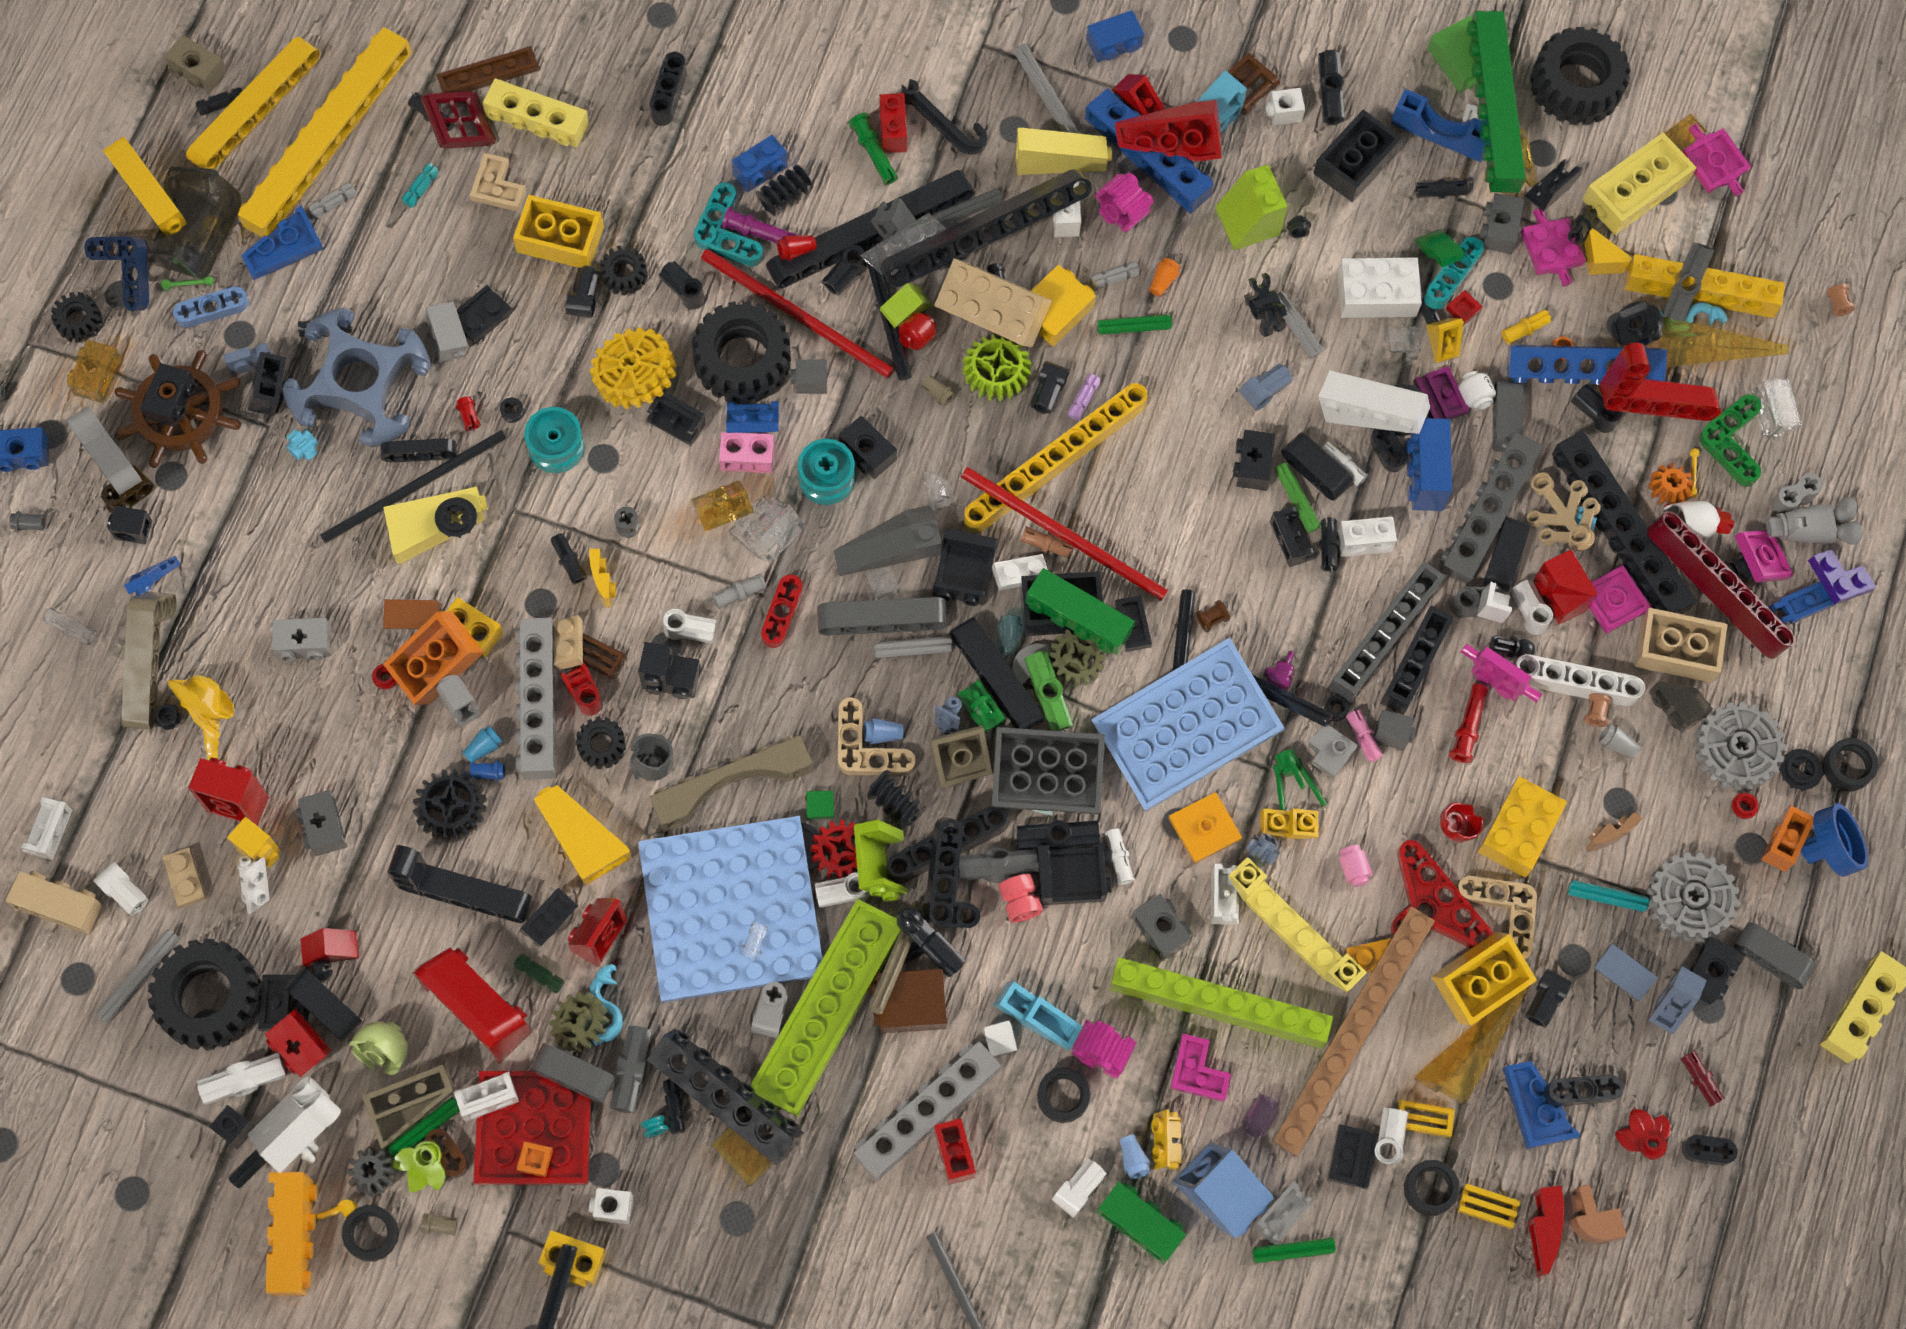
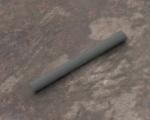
M937 1232L927 1235L926 1238L971 1329H984Z

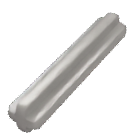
M1284 292L1278 293L1281 304L1285 305L1287 315L1283 316L1284 320L1308 355L1312 358L1319 355L1322 351L1321 345Z
M951 637L876 642L874 644L876 658L952 651Z

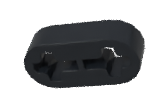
M1374 428L1370 436V442L1380 462L1387 471L1399 472L1407 460L1406 452L1399 439L1392 430ZM1379 433H1381L1382 436L1388 437L1386 440V444L1383 439H1377ZM1391 454L1394 458H1400L1398 464L1395 461H1389Z
M1692 1135L1682 1143L1681 1147L1682 1154L1687 1160L1704 1164L1725 1166L1733 1162L1738 1155L1735 1143L1726 1138ZM1697 1142V1147L1706 1148V1151H1700L1697 1155H1694V1150L1690 1149L1689 1146ZM1725 1146V1150L1729 1151L1730 1155L1723 1159L1722 1154L1713 1152V1149L1718 1150Z

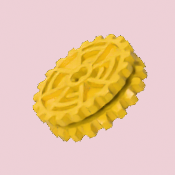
M638 327L636 331H631L630 328L625 329L624 334H614V338L611 341L606 339L603 342L605 346L596 350L597 357L591 360L593 366L590 369V374L593 377L592 381L597 386L604 400L607 403L611 402L617 408L620 405L624 409H629L631 405L639 408L642 407L644 402L652 403L655 396L661 397L664 394L662 390L671 386L670 379L676 376L674 368L677 367V363L672 350H669V345L660 333L655 335L652 329H648L646 332L642 327Z

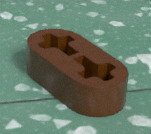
M434 1129L430 1131L425 1141L434 1142L433 1138L436 1136L440 1139L445 1137L442 1143L447 1150L443 1153L441 1151L442 1157L440 1161L445 1174L453 1179L462 1177L468 1169V1162L463 1153L445 1130ZM451 1155L456 1161L461 1159L459 1163L460 1169L458 1171L454 1169L448 1171L451 1165L446 1157Z

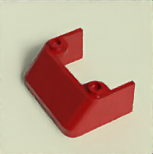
M449 947L422 963L412 973L426 992L430 991L490 1050L495 1060L500 1064L532 1033L524 1020L527 1015L516 1004L511 1007L466 963L469 958L458 947L455 950Z

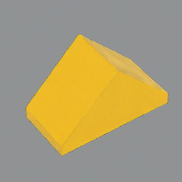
M1593 228L1584 242L1589 275L1624 273L1633 259Z
M1448 318L1426 325L1436 363L1460 356L1464 323L1461 318Z

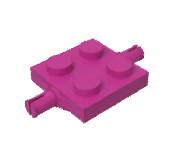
M1697 123L1689 127L1688 130L1696 141L1693 145L1685 148L1682 153L1697 167L1694 174L1709 194L1719 187L1728 186L1735 197L1741 195L1744 190L1736 179L1748 172L1751 166L1725 129L1722 128L1715 133L1704 135Z
M1538 208L1533 211L1538 224L1523 227L1520 232L1537 275L1547 273L1558 274L1562 287L1572 284V280L1568 270L1583 266L1586 262L1580 245L1573 243L1576 237H1573L1571 242L1568 239V233L1572 229L1569 218L1549 221L1545 213Z
M1466 643L1460 653L1473 660L1474 667L1471 673L1474 674L1475 678L1479 682L1489 684L1497 689L1498 694L1503 698L1511 699L1515 702L1519 695L1524 694L1537 703L1543 695L1529 686V680L1532 676L1487 646L1484 651L1479 652Z

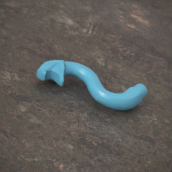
M1705 302L1695 303L1689 307L1684 321L1678 326L1670 323L1668 318L1662 314L1664 320L1662 332L1669 336H1678L1686 333L1691 328L1695 315L1700 312L1708 314L1709 326L1716 320L1720 321L1722 325L1727 322L1728 318L1726 313L1718 306Z
M614 964L602 967L592 980L589 988V993L603 1002L602 1005L608 1009L607 1013L612 1018L611 1024L604 1028L606 1033H599L600 1042L597 1043L593 1040L595 1046L613 1040L619 1035L623 1025L620 1009L615 1004L605 1000L600 994V988L603 984L617 985L616 981L611 978L612 972H617Z

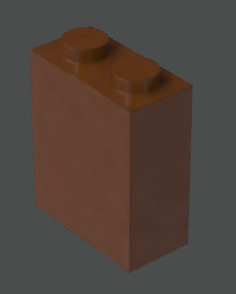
M943 969L899 973L883 1013L880 1015L873 1013L874 1026H880V1034L947 1028ZM877 973V982L872 983V997L882 973Z

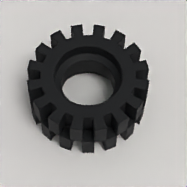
M621 245L617 246L618 251H614L613 248L609 249L610 255L605 253L603 260L600 261L603 284H606V288L609 291L612 289L614 294L621 291V295H626V291L629 290L631 295L634 294V288L639 291L641 284H645V277H647L643 255L641 253L638 254V250L635 248L631 251L630 246H625V250H622ZM620 264H629L633 267V272L627 277H618L614 274V269Z
M74 292L69 293V298H66L65 295L61 296L63 301L59 302L56 300L54 304L57 308L52 307L51 309L53 313L51 320L59 334L70 342L74 339L76 343L80 342V338L88 341L87 336L89 334L94 337L96 335L94 330L100 331L101 326L99 323H103L101 311L95 301L87 294L84 296L82 292H78L77 297ZM78 310L86 312V317L82 322L78 324L68 323V317L71 313Z
M596 717V721L593 722L592 719L587 720L588 724L586 726L582 724L580 726L581 731H577L576 746L581 759L584 762L586 761L590 767L595 765L596 769H601V766H605L606 769L610 768L611 763L616 765L618 758L622 759L624 756L623 750H626L623 730L621 727H618L617 722H611L610 718L605 717V720H601V717ZM598 734L609 736L611 739L610 747L603 752L593 750L591 748V740L594 736Z

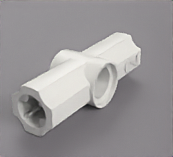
M276 1053L253 1062L242 1061L227 1067L226 1071L197 1081V1087L203 1103L207 1105L233 1095L240 1097L257 1091L259 1086L287 1077V1071L281 1054Z

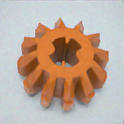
M1673 462L1667 467L1662 464L1650 476L1651 481L1648 484V489L1653 490L1651 498L1658 497L1660 499L1659 505H1662L1664 501L1667 504L1685 502V499H1689L1692 495L1691 489L1694 486V482L1689 480L1691 472L1683 473V465L1675 469Z

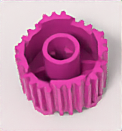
M1130 172L1125 175H1116L1094 194L1096 200L1099 199L1098 202L1101 204L1099 214L1103 216L1102 218L1106 220V223H1116L1124 233L1128 232L1148 215L1151 210L1150 206L1154 203L1151 195L1142 191V188L1138 186L1137 178Z
M1086 1020L1072 1047L1071 1054L1079 1058V1063L1090 1069H1094L1096 1065L1104 1069L1103 1073L1107 1076L1118 1079L1135 1048L1136 1041L1129 1036H1126L1124 1040L1119 1033L1114 1031L1115 1028L1104 1022L1102 1023L1098 1020L1093 1025L1090 1020Z

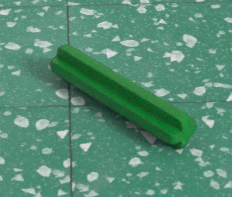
M1169 314L1101 319L1097 321V331L1100 335L1169 330L1172 328V318Z
M454 1097L449 1098L387 1147L390 1155L395 1158L402 1149L416 1146L426 1138L430 1131L438 1129L460 1111L457 1100Z
M1324 1238L1260 1246L1252 1249V1258L1254 1263H1264L1328 1255L1336 1252V1244L1334 1238Z

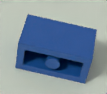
M1133 10L1087 26L1086 40L1097 63L1103 60H1112L1126 52H1135L1143 45L1144 32Z

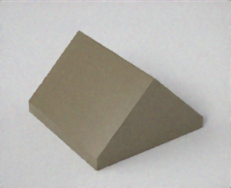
M983 726L930 739V753L941 788L993 774Z

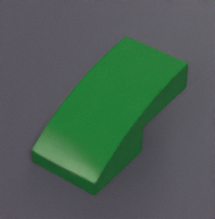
M1435 230L1415 239V243L1427 258L1433 257L1441 268L1464 257V251L1460 246L1440 230Z

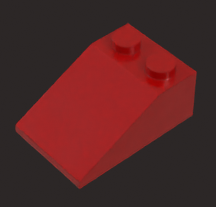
M597 898L594 904L590 903L583 912L582 918L584 920L579 928L575 926L567 939L571 952L597 967L600 966L627 923L621 901L617 898Z

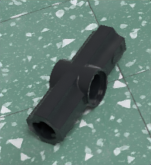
M1325 50L1318 54L1320 81L1318 94L1321 99L1322 122L1327 125H1337L1345 120L1342 89L1344 79L1341 76L1340 53L1335 50Z
M1056 820L1050 824L1022 825L1016 828L1018 851L1034 850L1038 846L1049 845L1051 849H1064L1066 847L1093 846L1100 843L1098 820L1081 822ZM1061 831L1064 833L1065 838L1063 840H1055L1051 833Z

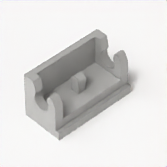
M454 302L426 307L425 322L439 363L463 357V350L468 349V343Z
M1295 1181L1292 1182L1254 1226L1272 1245H1276L1311 1206V1197L1309 1195L1305 1196L1299 1190L1300 1186Z

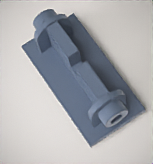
M949 697L943 707L935 706L934 724L937 725L936 727L941 732L947 735L959 732L961 719L959 710L962 703L958 697Z

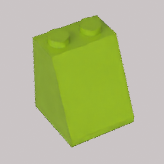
M1269 164L1244 172L1215 206V210L1233 250L1280 236L1288 208Z

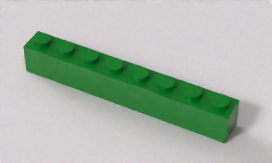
M1475 11L1472 20L1468 21L1467 35L1471 36L1469 53L1474 58L1472 76L1476 77L1474 94L1475 98L1479 99L1477 117L1481 119L1482 123L1480 126V139L1484 140L1482 159L1487 164L1485 182H1489L1490 193H1520L1526 176L1504 11Z

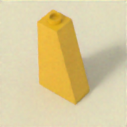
M124 136L103 149V152L166 238L171 234L177 233L183 226L188 224Z
M558 785L553 788L546 787L537 794V797L534 798L538 810L585 886L632 859L628 847Z

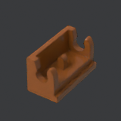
M384 599L383 629H420L437 611H441L442 604L438 600Z

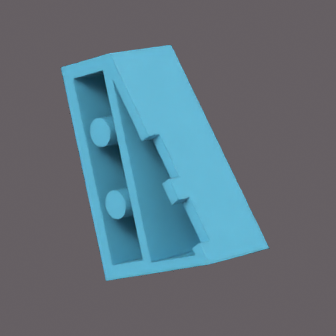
M1225 70L1197 102L1217 100L1222 132L1241 115L1247 88Z

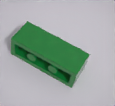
M1118 1181L1096 1213L1164 1265L1187 1235L1182 1231L1184 1229L1183 1225L1174 1218L1169 1220L1160 1214L1162 1210L1150 1200L1147 1202L1143 1201L1137 1196L1139 1192L1133 1186L1126 1182L1123 1185Z

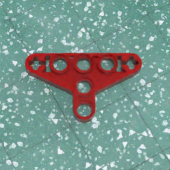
M1414 840L1403 842L1398 849L1397 857L1409 907L1392 921L1390 927L1392 935L1397 930V922L1403 920L1408 909L1411 906L1417 909L1422 904L1428 905L1432 910L1430 918L1435 920L1431 930L1471 949L1482 942L1477 943L1475 941L1477 935L1473 929L1468 934L1464 931L1470 928L1474 922L1477 924L1474 928L1477 934L1484 933L1486 935L1485 939L1493 935L1490 927L1466 898L1461 895L1460 891L1422 845ZM1406 848L1409 851L1412 849L1416 851L1415 859L1412 856L1407 858L1404 855L1407 851ZM1423 859L1424 862H1422L1415 871L1412 867L1415 866V864L1417 863L1416 860L1420 862V860ZM1421 869H1432L1435 873L1434 880H1424L1420 874ZM1440 889H1448L1452 893V900L1450 902H1443L1439 899L1438 891ZM1465 910L1468 912L1470 921L1468 923L1457 921L1456 911Z

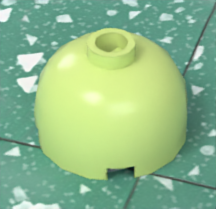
M371 1022L362 1027L350 1042V1046H354L351 1052L360 1062L373 1070L374 1064L385 1069L382 1073L386 1075L398 1073L407 1057V1041L401 1033V1028L393 1022Z

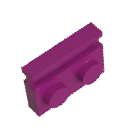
M1449 366L1427 373L1422 377H1415L1413 381L1415 387L1428 395L1430 404L1428 414L1430 418L1452 420L1468 414L1470 409L1459 391V386Z

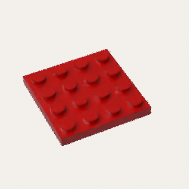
M479 1071L478 1084L509 1072L519 1102L477 1117L474 1185H588L591 1099L533 1071ZM524 1142L547 1146L553 1149L546 1177L517 1170Z

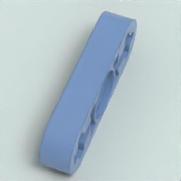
M230 287L182 301L174 307L173 315L180 326L192 327L243 312L249 305V299L242 288ZM235 296L239 297V303L234 304L233 297ZM222 299L225 300V304L227 307L223 306L221 302ZM209 302H216L218 307L213 312H206L204 310L205 305ZM196 307H199L200 315H198ZM186 310L189 311L188 318L183 317L184 311Z

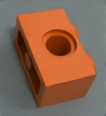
M1791 805L1781 815L1760 860L1786 872L1795 864L1813 826V816Z

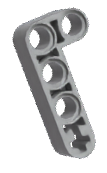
M89 406L66 420L119 495L142 481Z

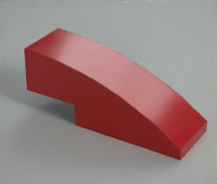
M1562 1186L1543 1187L1534 1192L1538 1217L1530 1219L1528 1227L1537 1278H1543L1550 1273L1560 1246L1564 1224Z

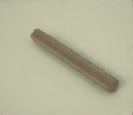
M919 901L912 902L911 907L919 910L922 916H924L925 904ZM902 931L899 933L869 1004V1011L877 1015L882 1014L913 942Z

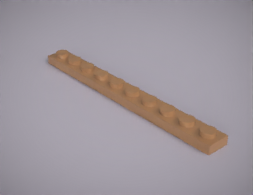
M1412 906L1408 909L1272 1140L1274 1144L1295 1157L1298 1156L1435 920Z

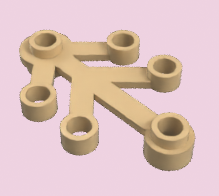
M1544 472L1536 474L1531 481L1532 488L1538 495L1546 497L1557 514L1540 513L1537 510H1533L1528 513L1526 517L1527 522L1531 524L1532 528H1539L1543 524L1566 526L1570 531L1554 532L1550 528H1544L1539 533L1540 541L1545 546H1551L1555 542L1569 543L1571 548L1576 551H1584L1590 548L1595 540V535L1590 529L1593 516L1599 513L1601 506L1595 498L1586 499L1582 505L1584 513L1580 525L1577 524L1575 517L1580 500L1588 492L1585 483L1581 480H1576L1570 485L1571 494L1566 508L1553 490L1554 481L1550 475ZM1578 487H1582L1580 491L1575 492ZM1595 504L1592 509H1588L1590 505ZM1539 517L1538 520L1532 522L1533 518ZM1551 534L1549 539H1544L1545 536Z

